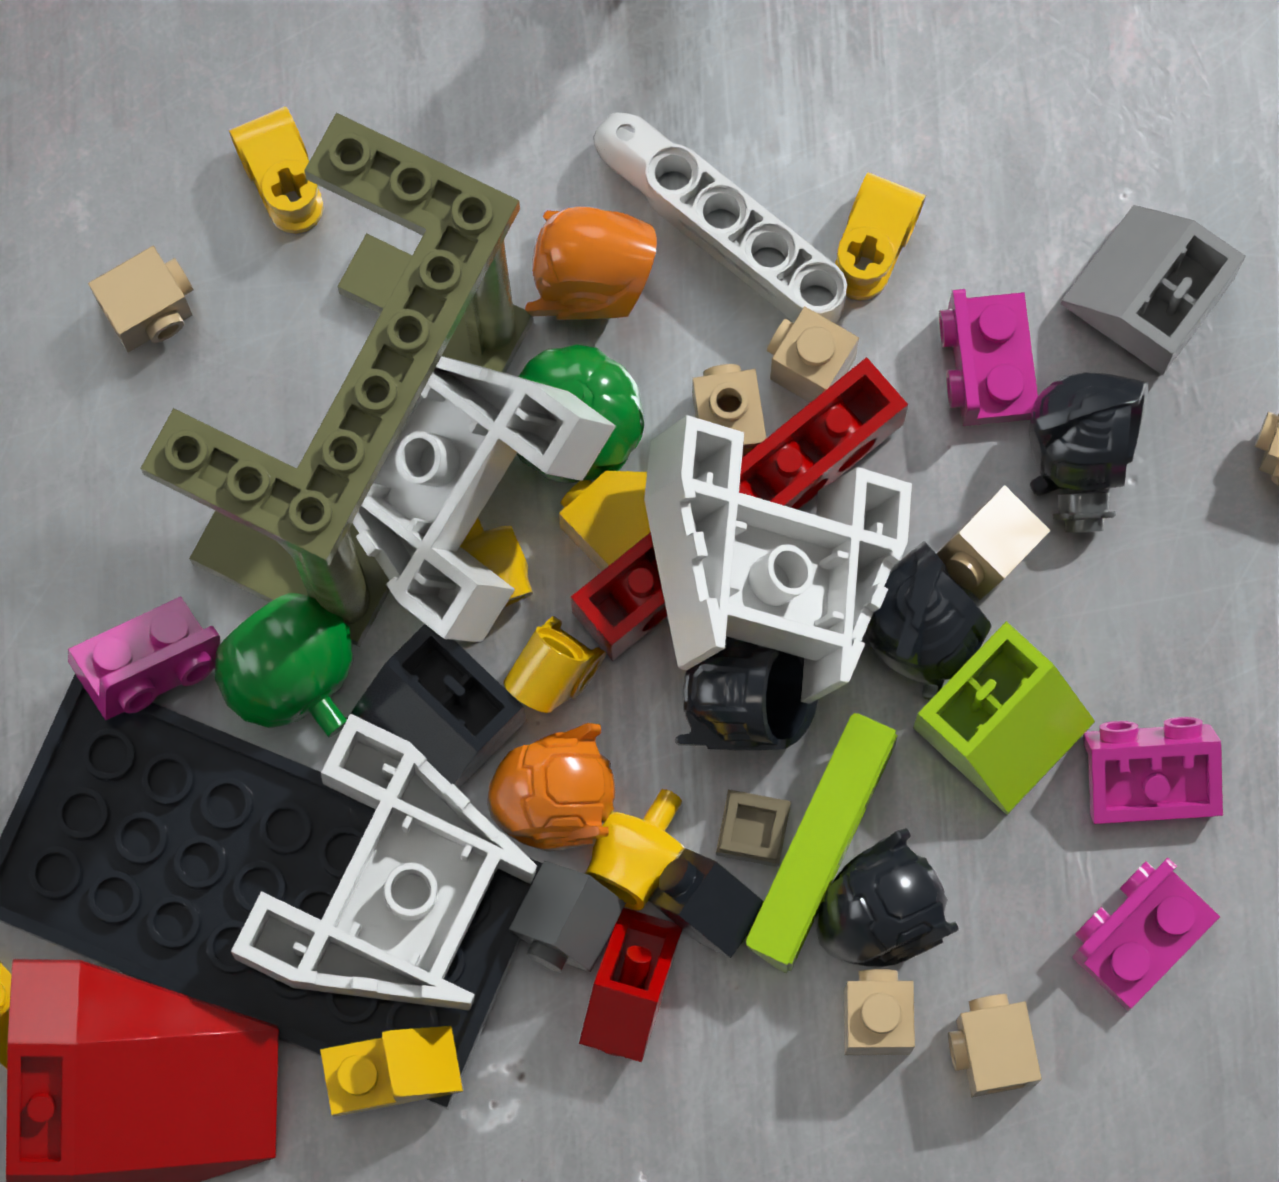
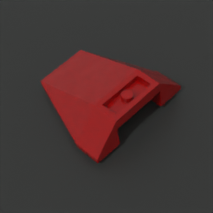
M13 959L7 1045L6 1182H201L276 1158L278 1026L82 960Z

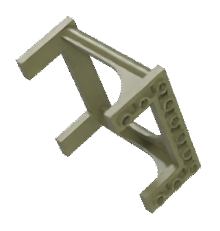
M336 112L304 170L306 179L422 235V238L413 255L366 233L337 286L339 294L380 313V316L300 464L295 468L173 408L140 469L144 476L215 510L189 558L193 565L268 602L288 593L309 595V597L315 598L322 608L343 618L350 628L352 644L360 647L390 592L386 585L390 580L376 558L368 556L357 540L356 536L359 532L352 523L441 356L506 373L534 320L526 310L514 305L512 302L504 239L520 211L519 200Z

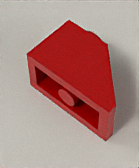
M623 908L613 929L593 984L579 1044L601 1050L612 1056H621L642 1062L656 1022L683 929L674 922Z

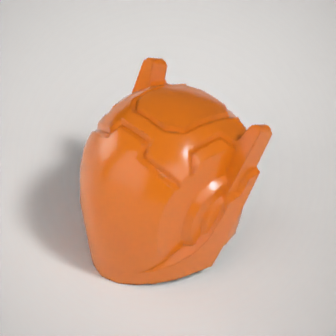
M584 206L566 208L562 211L547 210L544 212L543 218L546 220V223L541 228L536 239L532 258L534 282L541 297L536 301L526 304L525 310L532 317L556 316L557 320L618 319L620 317H628L644 289L654 262L657 238L653 226L624 213Z
M586 723L567 732L553 733L532 744L514 748L507 753L491 779L487 798V806L491 818L505 833L524 845L546 852L593 844V839L609 835V828L602 826V823L609 818L614 810L615 782L612 769L610 768L611 763L599 753L595 742L596 737L601 734V725Z

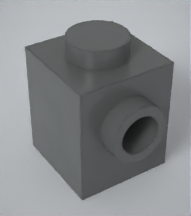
M544 861L509 930L530 945L526 954L534 961L558 972L562 971L565 963L591 972L626 902L590 875Z

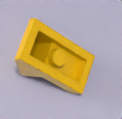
M451 1026L382 1032V1038L320 1049L330 1110L333 1117L463 1092Z

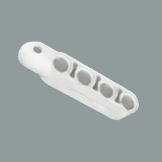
M611 113L597 128L593 140L600 157L609 167L646 195L648 203L659 215L793 322L796 321L805 306L831 322L838 323L844 310L847 282L844 273L836 264L694 151L683 145L672 143L640 116L628 113ZM623 126H629V127H631V128L634 130V133H632V132H630V131H628V130H626V129H624V128H622V127H623ZM674 171L684 174L690 181L681 189L668 190L662 187L657 180L664 173ZM723 209L733 213L737 221L731 227L720 229L709 225L705 217L711 211ZM770 247L781 251L786 259L779 266L764 267L755 261L753 255L759 249ZM814 285L823 286L833 294L834 299L827 305L813 306L802 298L801 293L807 287Z

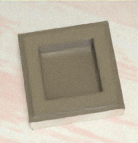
M728 789L716 855L779 867L791 801Z

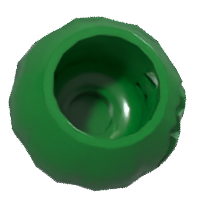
M578 344L564 348L546 349L527 362L518 377L569 391L616 426L582 481L596 480L605 471H619L628 460L630 453L639 444L644 431V412L639 386L626 368L609 358L598 348ZM518 452L516 454L523 463L536 470L548 480L570 484L580 481L545 474Z
M288 593L269 602L234 629L223 640L216 651L215 681L226 705L244 721L267 728L290 725L310 714L328 738L334 736L343 729L347 721L330 696L343 686L354 662L350 628L342 617L328 612L320 606L315 598L309 597V595Z

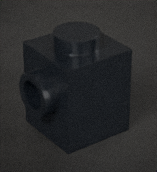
M687 848L663 870L659 878V886L648 899L652 905L697 942L729 958L734 955L750 932L764 902L717 861Z

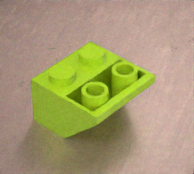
M1006 621L920 710L913 729L1008 815L1095 723V720L1056 666Z

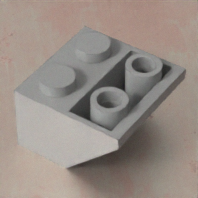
M1133 205L1063 298L1061 305L1161 375H1164L1234 281L1246 256L1192 219Z

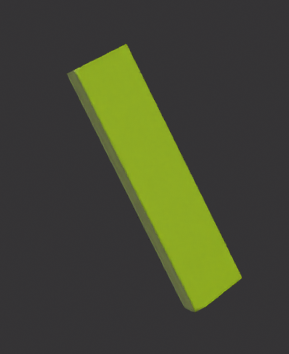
M854 713L850 716L746 939V945L751 951L786 974L788 971H792L819 913L825 892L832 884L896 746L898 736L896 735V730L859 713Z

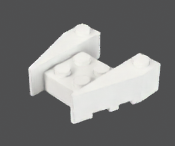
M441 356L352 522L359 532L356 538L366 554L376 558L390 580L386 585L400 605L444 639L482 643L515 589L462 549L460 545L517 452L545 474L582 481L616 426L569 391Z
M686 415L650 441L644 498L678 668L688 670L725 649L726 636L805 658L801 702L810 704L848 684L865 645L861 640L873 612L880 609L888 591L884 587L893 565L901 560L908 543L912 483L856 467L818 491L816 515L739 493L744 432Z
M350 714L321 771L322 782L324 785L376 809L334 896L322 920L261 891L231 952L235 960L293 988L470 1010L475 994L444 980L450 964L497 868L531 884L537 865L503 832H500L470 803V800L454 784L451 785L409 741Z

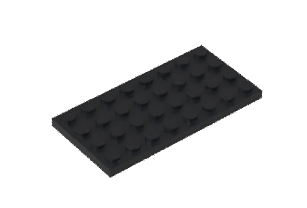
M75 674L0 837V922L133 978L277 1025L279 1028L278 1039L321 1056L320 1049L382 1038V1032L451 1026L462 1079L521 940L509 928L543 863L531 859L537 865L531 884L498 868L444 977V980L475 994L470 1010L293 988L235 960L231 950L261 891L322 920L376 809L324 785L321 772L153 702L138 712H122L105 720ZM455 1094L425 1100L449 1110Z

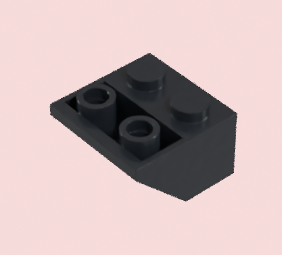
M426 624L383 665L350 713L409 741L451 785L454 784L458 789L526 722L524 706L455 640L442 638Z

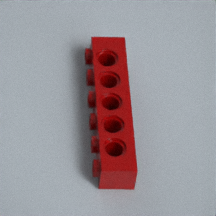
M866 357L742 457L739 493L793 509H801L818 495L819 490L838 479L903 426L908 403ZM651 532L571 596L572 614L612 661L668 617Z

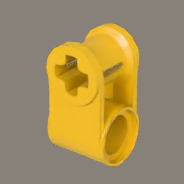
M284 106L230 129L229 134L250 181H254L270 219L275 226L286 233L293 234L307 232L315 227L323 214L322 196L318 185L306 179L304 170L309 163L308 154L288 108ZM295 191L300 199L290 202L285 194Z
M870 172L866 174L852 206L846 229L839 242L837 259L835 261V264L844 273L847 282L846 296L848 298L863 301L873 299L881 294L888 283L902 248L906 247L911 237L926 195ZM861 257L872 261L865 270L854 267V265L860 262Z
M555 616L549 618L544 625L536 628L503 681L505 688L518 701L544 713H550L568 699H575L580 695L594 677L606 656V652L600 647L591 650L561 629L562 621Z

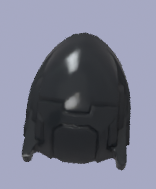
M1083 372L1063 376L1044 389L1036 398L1029 426L1031 452L1041 474L1030 483L1033 493L1036 496H1041L1059 488L1063 490L1068 488L1095 491L1123 487L1125 485L1126 467L1128 463L1133 461L1148 393V382L1106 373Z
M924 541L892 567L884 586L888 591L880 609L873 612L865 632L868 642L876 654L891 669L909 679L924 683L922 695L924 699L931 700L942 689L944 680L951 679L980 649L992 626L975 602L950 579L944 570L945 564Z
M726 636L725 649L685 672L682 698L683 711L685 712L691 732L678 735L675 738V743L685 746H707V749L729 751L780 750L795 744L811 725L818 700L810 704L801 702L805 658Z
M907 828L895 831L887 838L854 857L843 867L833 883L827 888L820 906L816 931L819 944L829 955L853 965L866 967L891 966L909 960L942 944V938L959 930L956 922L948 923L945 919L944 911L948 899L944 894L942 882L936 871L929 865L926 858L916 855L907 846V840L911 836Z

